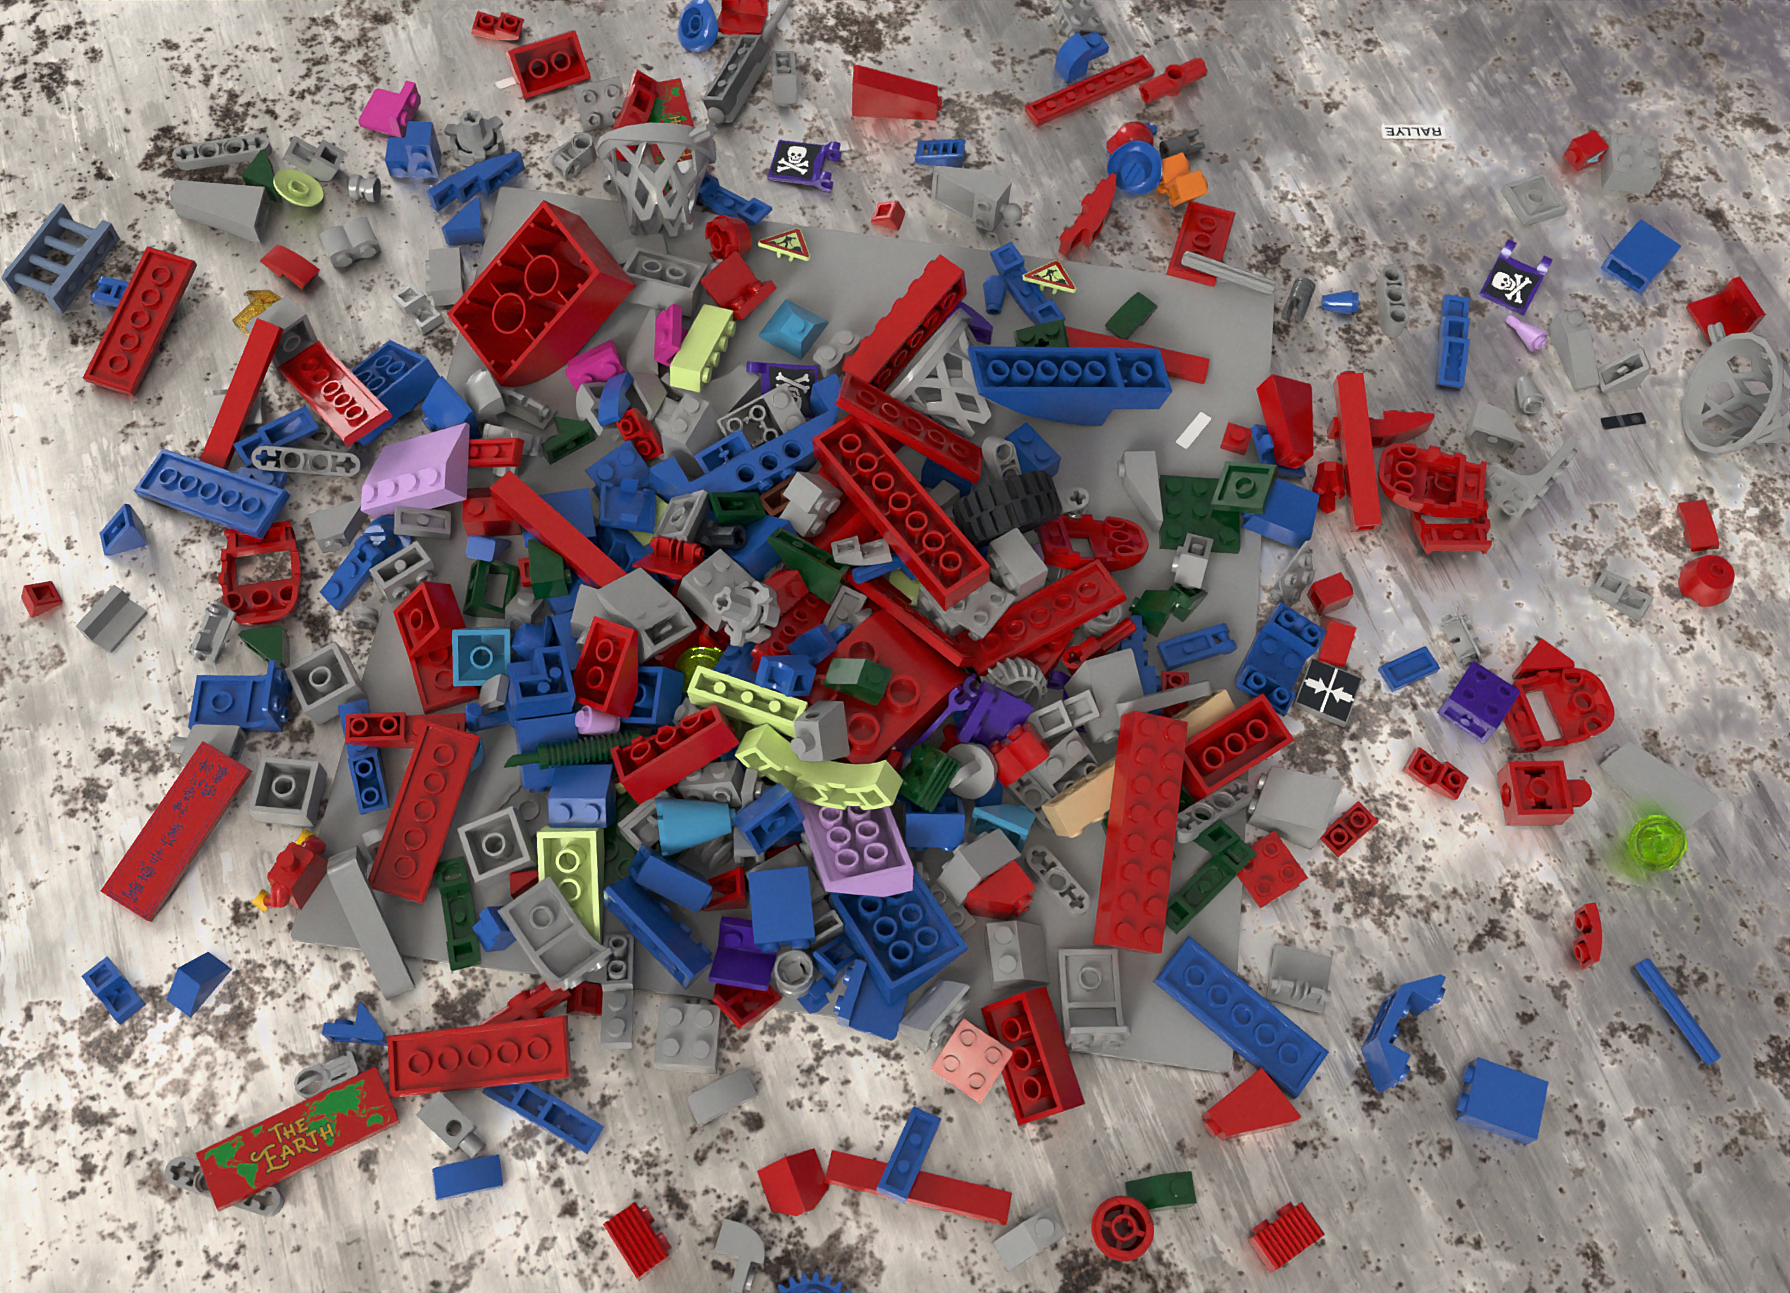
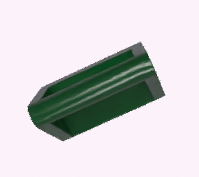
M477 559L471 565L463 614L472 617L505 619V607L517 592L520 574L519 567L498 560L488 562ZM488 574L508 575L503 608L483 603Z

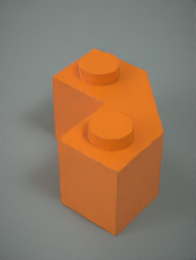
M1183 152L1162 159V177L1156 188L1161 194L1166 193L1170 197L1169 203L1173 207L1196 200L1208 193L1206 178L1202 175L1201 170L1190 173V163L1185 158Z

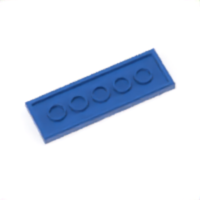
M164 448L159 452L133 490L138 496L261 540L290 497V494L284 489Z
M1190 936L1185 938L1153 981L1259 1070L1262 1067L1272 1081L1292 1099L1298 1098L1329 1053V1051Z

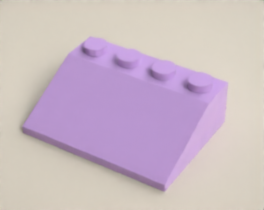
M463 423L384 446L362 486L361 511L375 518L382 516L394 517L396 506L432 509L466 500L470 425Z
M795 798L805 817L802 824L826 892L886 897L913 890V866L889 806L870 810H862L860 806H847L844 810L820 806Z

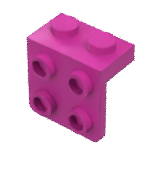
M406 80L400 93L380 88L375 89L358 119L360 127L403 138L407 129V122L412 121L421 104V96L418 93L416 83Z
M674 303L655 318L654 360L670 367L676 353L681 349V345L689 330L681 327L682 307Z
M612 340L570 359L567 363L568 368L564 369L566 376L577 393L582 383L607 382L608 378L626 372L616 345Z

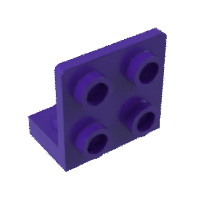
M1473 661L1437 713L1477 740L1485 743L1501 724L1519 696L1520 690Z
M983 680L973 697V703L967 708L956 727L957 739L965 744H968L971 737L986 745L996 740L1000 742L1008 737L1007 733L1018 724L1023 726L1033 710V706Z
M722 916L719 925L718 947L709 973V982L767 991L778 951L763 953L762 949H756L752 920Z

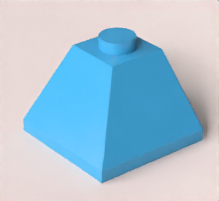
M785 299L761 330L759 338L802 360L826 328L828 321Z
M509 626L452 630L453 686H482L487 680L496 675L503 674L509 677L507 672V664L510 663Z
M1002 804L975 807L968 831L980 835L984 831L991 833L1000 828L1021 854L1037 815L1033 814L1028 807L1023 805Z

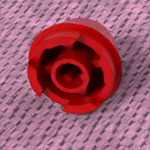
M718 215L713 221L706 224L705 240L710 239L713 251L709 252L715 262L718 259L724 260L733 251H737L741 257L750 252L752 245L751 233L743 219Z
M1706 555L1692 559L1682 567L1678 586L1685 598L1689 596L1692 600L1698 602L1700 607H1712L1723 603L1731 595L1735 572L1732 565L1723 557Z
M1114 1196L1102 1202L1093 1215L1091 1223L1093 1239L1100 1251L1109 1258L1117 1261H1131L1139 1258L1149 1249L1154 1237V1223L1150 1212L1140 1201L1129 1196Z

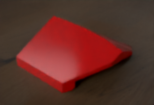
M717 983L715 984L713 994L715 1004L740 1030L754 1026L782 999L770 984L768 990L763 991Z
M815 1148L786 1156L757 1171L770 1210L773 1213L792 1216L802 1215L814 1210L829 1190V1185L824 1183L825 1175Z

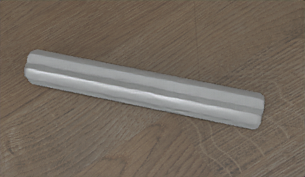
M1185 251L1182 256V265L1268 295H1271L1275 289L1276 282L1260 275L1190 251Z

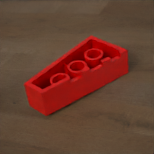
M715 704L682 718L680 724L675 727L667 724L658 728L656 735L646 739L641 735L632 739V745L621 748L618 745L611 748L610 751L621 784L638 805H641L673 784L680 782L694 771L703 768L707 763L720 755L729 752L740 743L732 725Z

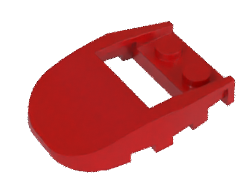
M1395 443L1383 450L1379 460L1378 480L1383 492L1390 500L1407 509L1436 518H1479L1483 510L1487 462L1481 461L1480 464L1470 463L1466 461V455L1457 452L1454 455L1440 452L1441 447L1432 445L1428 449L1417 448L1416 444ZM1428 468L1457 473L1454 502H1450L1449 505L1435 504V500L1424 498Z
M1428 468L1424 498L1435 500V504L1449 505L1450 502H1454L1457 473ZM1484 499L1483 510L1479 518H1470L1472 524H1426L1424 519L1421 518V515L1426 514L1410 510L1411 526L1426 554H1431L1432 551H1481L1482 554H1486L1492 546V540H1487V533L1491 528L1490 519L1487 517V509L1489 508L1487 499Z
M1081 514V519H1068L1067 515H1061L1057 519L1034 529L1043 551L1044 564L1073 571L1097 559L1101 561L1108 572L1128 569L1138 564L1144 558L1149 547L1145 532L1139 525L1118 517L1107 516L1104 521L1093 520L1092 514ZM1069 538L1088 539L1094 558L1080 556V552L1073 551Z
M291 521L272 523L262 540L233 529L224 530V536L228 540L227 548L221 550L220 560L222 561L221 573H218V583L222 587L223 604L236 613L233 620L241 625H260L277 622L292 615L300 604L303 565ZM290 551L292 578L238 586L236 557Z
M1564 668L1560 672L1540 671L1532 677L1526 679L1524 677L1514 681L1512 685L1520 690V694L1503 719L1515 747L1513 749L1514 753L1553 752L1593 738L1604 732L1611 726L1615 711L1609 694L1599 677L1586 669ZM1542 690L1562 738L1545 741L1526 694Z

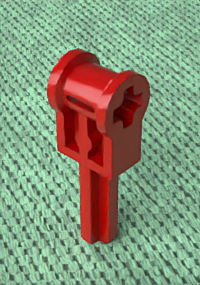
M1125 618L1097 639L1092 635L1080 645L1067 648L1063 654V662L1068 668L1069 673L1073 676L1084 661L1106 655L1105 652L1137 630L1136 625L1130 618Z

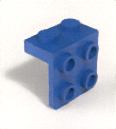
M856 959L853 968L847 967L843 984L847 985L845 995H839L835 1004L834 1013L838 1014L837 1024L892 1041L897 1036L899 1023L902 1020L909 994L889 1005L867 970V962Z

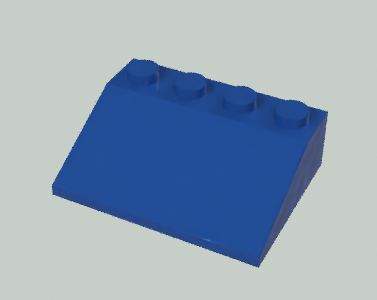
M388 340L351 370L393 416L356 442L362 446L374 442L380 433L386 428L393 426L402 415L414 409L417 403L429 394L440 376L427 357L392 340Z
M914 866L912 891L886 897L836 892L830 894V909H834L844 924L843 932L860 959L867 962V970L889 1005L918 989L968 950L967 945Z
M631 875L609 885L604 890V906L685 990L712 965L713 960L710 958L713 955L712 952L702 942L696 944L690 937L692 934L691 930L681 920L676 923L669 916L671 913L669 907L660 899L656 902L648 894L651 891L650 889L636 883Z

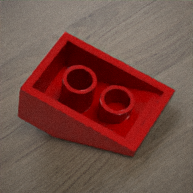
M597 616L593 617L572 677L576 695L575 701L608 714L629 718L638 692V631Z

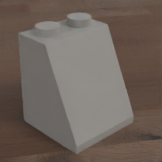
M685 393L661 433L665 460L674 456L684 474L694 479L705 475L694 455L725 438L716 422L719 416L710 402Z
M1131 648L1084 661L1064 686L1069 698L1087 690H1090L1102 717L1083 725L1092 744L1103 741L1105 744H1109L1117 740L1121 718H1118L1115 704L1144 696L1134 653Z
M1271 766L1267 774L1261 773L1256 788L1260 791L1257 798L1252 797L1246 812L1251 815L1247 823L1269 833L1276 831L1279 837L1311 850L1326 831L1343 782Z

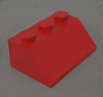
M570 30L504 51L512 75L524 99L591 78L576 30Z

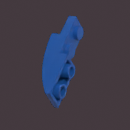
M1131 615L1130 619L1136 625L1137 630L1128 636L1127 640L1120 642L1117 652L1128 648L1132 649L1144 696L1160 692V676H1156L1155 666H1147L1148 651L1143 650V642H1146L1147 627L1142 626V616ZM1162 708L1148 711V713L1161 716Z
M367 699L338 705L344 737L346 714L371 713ZM346 744L349 755L348 764L360 815L390 808L380 747Z

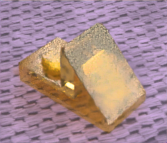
M249 290L245 292L250 304L232 321L236 327L247 335L249 333L245 324L271 307L274 302L282 299L271 290Z

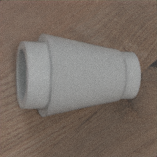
M1526 375L1518 378L1516 384L1520 409L1528 414L1540 411L1544 406L1545 397L1530 376Z

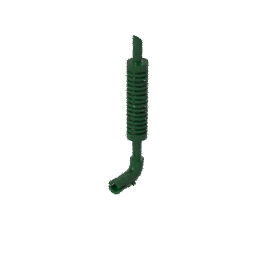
M636 729L629 730V733L623 731V734L621 732H617V735L612 733L611 736L606 734V737L602 734L600 738L598 735H595L594 739L592 736H589L588 740L587 737H583V740L577 738V741L571 739L570 742L568 739L565 740V743L561 740L559 744L557 741H554V745H552V742H548L547 746L546 743L536 744V752L512 755L505 763L504 768L538 763L539 769L544 770L549 769V766L551 768H555V765L561 767V764L567 766V763L571 766L573 762L577 765L579 761L581 764H584V760H586V763H590V760L596 762V759L598 761H601L602 758L607 760L608 757L613 759L610 751L611 748L618 745L621 748L632 745V739L639 737L640 733ZM656 734L645 735L643 737L646 739Z

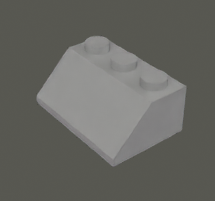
M636 247L623 267V270L636 287L624 300L633 304L653 307L657 310H666L674 303L682 307V316L692 317L699 304L703 289L700 280L706 276L708 265Z

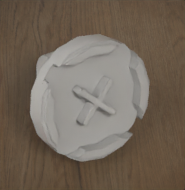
M970 742L968 744L960 743L946 753L961 762L960 769L948 787L955 795L964 799H977L986 795L995 786L998 767L993 754L985 746Z

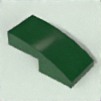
M1138 291L1110 318L1105 327L1118 338L1128 340L1139 325H1144L1158 306Z

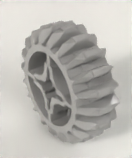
M1018 656L1014 660L1007 657L1003 664L997 662L994 669L988 668L986 676H980L981 682L985 680L1032 704L1033 710L1030 714L1041 709L1040 703L1046 701L1044 694L1049 691L1046 685L1047 680L1042 674V670L1027 658L1023 660ZM981 684L975 686L977 690L979 689Z

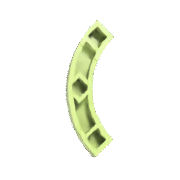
M768 723L747 731L735 753V756L747 768L757 769L760 778L766 776L772 781L780 783L798 799L835 809L845 810L847 806H860L862 810H870L893 805L903 782V779L887 760L870 764H845L830 760L824 762L801 761L798 755L793 752L791 743L778 734Z

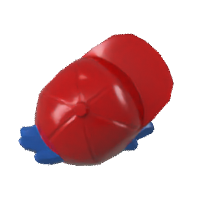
M1134 121L1125 123L1107 141L1106 148L1109 157L1120 146L1131 141H1143L1153 146V136L1157 134V126L1150 125L1149 122Z

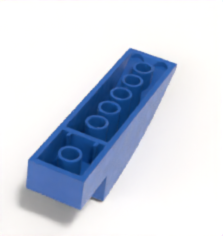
M969 346L967 349L979 395L1015 412L1044 420L1076 425L1102 426L1113 409H1160L1172 393L1160 349Z

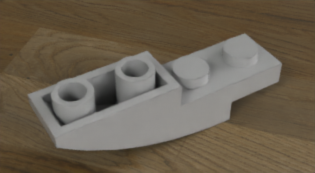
M1087 690L1030 714L1025 724L1030 723L1047 743L1056 736L1102 716L1091 691Z
M632 934L604 935V947L612 946L614 952L608 956L611 961L602 968L601 1050L632 1049L633 1029L635 1027V939Z

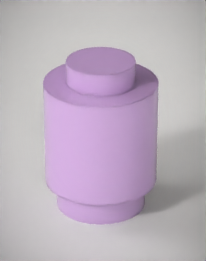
M586 705L577 712L575 725L581 734L598 735V737L603 734L606 737V734H610V736L612 733L617 734L620 728L619 716L608 714Z

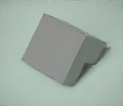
M825 899L812 906L816 943H810L809 949L811 953L843 934L844 924L836 911L830 909Z

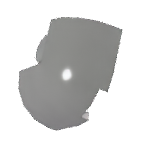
M483 367L471 374L465 385L464 395L466 403L473 410L477 423L499 426L496 415L505 412L506 409L489 371Z
M606 382L582 383L576 395V410L579 420L589 422L599 437L611 435L615 442L624 440L615 422L600 426L598 423L599 403Z

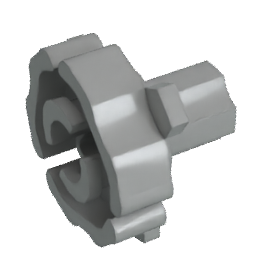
M469 109L463 112L460 118L461 123L457 125L447 124L445 127V134L450 136L453 157L460 159V163L463 166L470 167L500 156V152L505 150L500 130L503 121L497 116L487 120L483 119L479 111ZM494 139L497 141L495 145L493 144ZM459 145H460L462 148H464L467 153H465V152H463V151H461V150L458 151Z
M485 423L482 438L480 439L519 437L524 440L522 454L543 458L544 453L539 452L543 436L507 426ZM493 467L492 474L503 476L510 470L517 476L519 467Z
M744 581L735 589L725 586L722 592L715 595L713 600L714 612L722 615V620L728 623L725 626V632L730 636V644L732 646L743 647L744 642L747 643L749 641L761 643L771 635V631L764 628V626L776 627L778 625L780 608L777 604L776 592L770 586L758 581L753 583Z

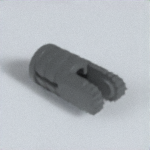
M1198 128L1161 141L1159 151L1162 159L1182 152L1186 156L1204 149V142H1198L1192 146L1189 142V139L1199 134Z
M1300 277L1294 281L1282 311V320H1289L1293 309L1297 310L1296 320L1303 322L1316 288L1312 280Z

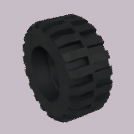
M1035 470L998 481L960 498V500L953 504L952 513L958 529L977 549L988 546L991 541L1015 528H1018L1024 534L1060 517L1063 507L1051 475L1045 470Z

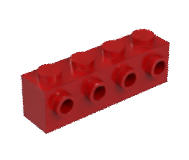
M810 592L805 594V597H801V601L794 604V607H790V610H787V613H783L782 617L779 616L778 625L775 628L771 626L768 628L771 631L770 637L764 640V643L756 644L750 654L754 659L749 669L757 673L762 656L792 655L788 645L804 632L822 624L832 605Z

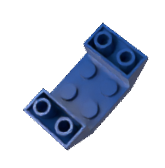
M1280 602L1256 634L1236 674V687L1253 698L1263 693L1275 712L1284 717L1296 695L1292 691L1306 660L1317 652L1326 630Z
M1440 974L1402 984L1384 999L1361 1048L1375 1089L1378 1092L1382 1093L1390 1087L1394 1088L1399 1081L1403 1082L1410 1071V1066L1407 1065V1062L1411 1055L1392 1045L1400 1031V1028L1396 1026L1400 1017L1404 1018L1408 1012L1417 1017L1424 1010L1429 1011L1434 1003L1439 1004L1446 991L1442 987L1446 979L1445 976Z

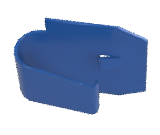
M823 976L819 981L814 979V984L808 990V994L802 998H797V1000L809 1014L816 1013L829 1003L826 993L829 992L831 994L834 988Z

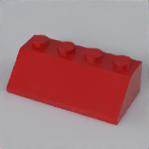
M1262 693L1186 740L1181 782L1197 803L1295 740Z
M1046 986L1019 993L981 1008L989 1035L1014 1052L1001 1073L1019 1126L1085 1104Z

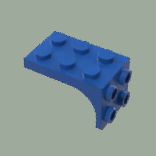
M269 660L266 675H197L188 728L191 730L192 726L196 724L240 726L244 732H283L284 722H287L289 719L287 700L288 696H291L293 692L292 684L284 668L280 666L277 660Z

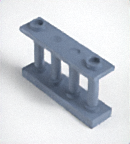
M59 203L11 265L6 268L1 279L10 292L14 294L17 293L22 285L44 293L55 311L64 313L120 238L110 222L102 220L97 228L93 229L73 221L65 205ZM66 229L89 237L82 247H77L59 239ZM52 247L74 256L67 266L44 257ZM39 266L59 274V277L52 285L30 277V275Z

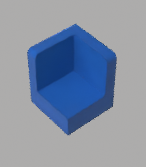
M824 623L804 632L788 645L792 655L806 654L813 659L812 665L822 661L838 648L837 643Z

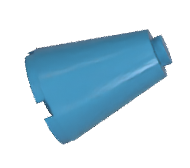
M663 797L655 798L662 857L676 854L731 833V827L735 826L732 818L736 816L735 809H729L728 803Z

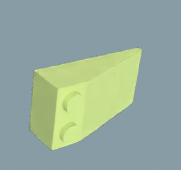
M545 826L537 832L539 882L550 876L588 933L602 945L604 828H549V826Z

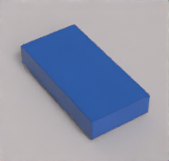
M1424 646L1380 666L1378 671L1391 692H1394L1438 672L1440 667L1428 648Z

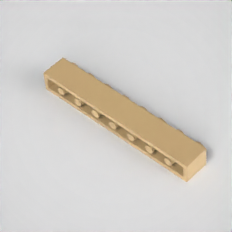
M1226 689L1212 690L1211 695L1200 697L1171 718L1188 722L1186 740L1232 713L1236 708ZM1116 755L1041 806L1057 836L1074 838L1085 831L1084 827L1089 823L1098 822L1106 817V811L1110 809Z

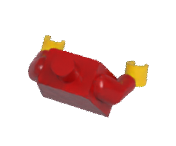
M303 828L298 839L295 842H290L286 849L278 854L276 863L267 875L271 886L270 894L262 888L255 899L251 901L252 904L263 912L268 908H284L288 904L299 910L303 908L327 873L328 859L320 856L324 853L326 844L322 839L318 838V835Z

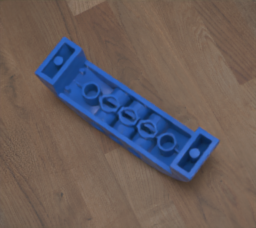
M834 373L813 384L809 407L815 418L692 482H689L678 462L672 456L650 468V489L655 490V495L667 503L670 502L671 497L690 494L700 490L708 492V497L711 492H758L760 496L799 471L807 473L818 461L813 453L812 438L836 423L839 407L835 403L840 390L838 376ZM709 498L710 511H711V510H714V509H713L712 503H711L710 498Z

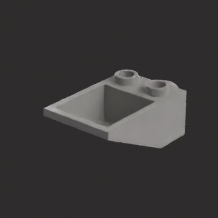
M946 166L934 167L931 201L992 233L1003 218L1009 223H1016L1022 217L1021 207L1016 203L1009 204L1011 181L992 171Z

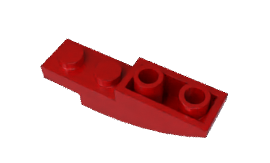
M638 69L633 73L622 109L616 116L612 130L624 126L647 123L656 98L654 92L658 81ZM636 145L627 147L634 152ZM618 149L615 150L617 160L628 162Z
M1114 173L1106 180L1102 179L1096 186L1095 191L1092 194L1088 193L1083 198L1081 214L1076 218L1074 225L1070 229L1066 228L1059 238V241H1061L1059 253L1065 257L1080 243L1090 247L1101 233L1108 219L1115 193L1116 175Z
M1389 410L1383 411L1379 419L1369 417L1372 448L1388 447L1392 444L1404 443L1418 437L1428 430L1435 418L1434 413ZM1333 417L1327 429V439L1340 440L1337 417Z
M405 712L346 714L345 743L370 747L414 749L424 719L467 732L465 713L406 715Z

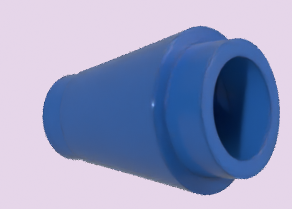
M999 275L988 276L983 283L986 312L991 315L1001 313L1008 287L1007 283H1005V278Z
M1348 290L1322 295V310L1349 315L1352 312H1358V292Z

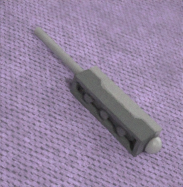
M792 0L781 1L761 35L742 34L702 98L708 111V119L714 124L722 122L732 123L771 59L766 43Z

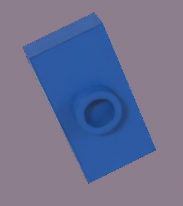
M806 654L762 656L755 683L761 688L777 690L786 697L809 696L817 669L812 666L813 659Z
M504 906L486 907L479 913L481 920L472 927L486 952L503 951L517 941L497 912Z

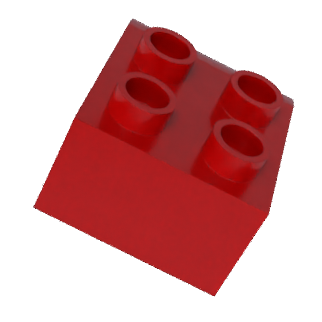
M543 200L447 315L498 384L503 387H519L540 381L566 365L636 285L581 216Z
M882 609L863 621L838 644L837 649L813 666L817 670L810 695L795 696L793 698L807 702L808 708L819 700L843 701L850 755L830 761L845 764H870L887 760L891 750L903 753L909 747L914 746L916 741L948 708L950 692L959 685L963 688L964 681L970 675L962 667H957L885 609ZM832 658L867 659L893 669L885 693L877 706L823 686ZM975 679L972 683L974 688H976L975 686L977 685V681ZM963 689L958 693V698L963 695Z

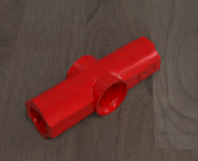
M1195 57L1181 65L1172 64L1167 66L1163 74L1139 86L1141 99L1145 104H1151L1165 96H1177L1183 87L1207 75L1208 70L1204 60L1201 57Z
M543 982L532 990L528 989L514 996L507 1002L506 1007L483 1020L480 1025L544 1018L545 1013L568 1000L572 995L569 989L563 991L559 988L551 991L546 982Z

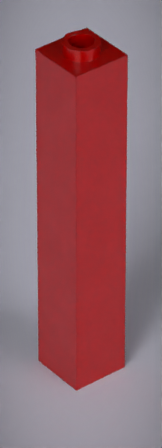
M1344 371L1336 376L1333 386L1351 532L1378 530L1382 521L1364 375L1355 371Z
M510 470L490 487L493 501L545 547L562 556L564 564L570 567L590 587L600 589L627 575L623 569Z

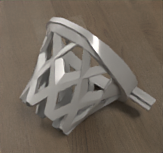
M712 121L696 128L675 123L629 125L609 131L597 141L595 149L598 159L602 161L617 187L628 228L632 235H639L640 228L644 235L659 234L662 226L665 227L670 238L680 237L683 228L685 232L690 233L692 231L696 200L708 164H715L717 160L716 143L712 138L717 133V128L713 127ZM657 144L665 158L662 164L648 165L641 161L646 145ZM639 145L636 154L627 146ZM618 149L628 162L617 160L615 150ZM685 149L692 150L693 159L677 162ZM668 182L672 189L663 196L662 191ZM679 210H680L679 217H678V219H677L675 225H673V223H672L671 220L676 219L677 214H678V212H679ZM654 213L657 218L651 228L647 221H651Z
M959 308L919 350L886 393L947 429L964 436L965 439H970L976 433L974 422L985 424L992 416L988 401L995 404L998 403L978 394L967 351L970 346L968 338L973 343V346H979L968 327L972 317L962 308ZM949 353L960 358L962 369H949L945 354ZM921 387L939 388L941 392L925 394ZM960 394L974 396L977 404L962 401Z
M1722 323L1710 324L1708 326V333L1712 346L1697 362L1686 383L1682 417L1683 428L1687 437L1699 450L1718 455L1766 443L1790 444V430L1788 428V425H1790V409L1782 416L1779 409L1782 401L1787 398L1790 406V366L1781 358L1776 341L1751 332L1726 336ZM1761 351L1768 354L1770 361L1762 357ZM1735 355L1751 359L1752 372L1734 373L1728 361ZM1768 364L1772 366V373ZM1742 381H1760L1767 386L1770 393L1753 395ZM1728 382L1734 397L1721 404H1717L1707 395L1710 384ZM1704 403H1706L1711 409L1702 414ZM1750 407L1760 418L1747 421L1731 412ZM1720 415L1732 425L1725 433L1704 428L1703 422ZM1708 434L1719 436V438L1714 441ZM1732 440H1738L1733 444L1726 445Z

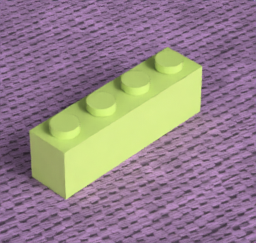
M703 305L685 337L681 349L676 353L670 364V386L700 393L704 384L710 382L713 367L717 368L721 352L726 351L729 337H733L735 334L736 322L733 321L732 310Z
M697 666L687 690L690 703L704 708L716 704L720 711L727 716L757 726L768 723L777 733L796 738L795 719L808 709V703L805 701L786 697L779 692L761 688L758 685L701 666Z

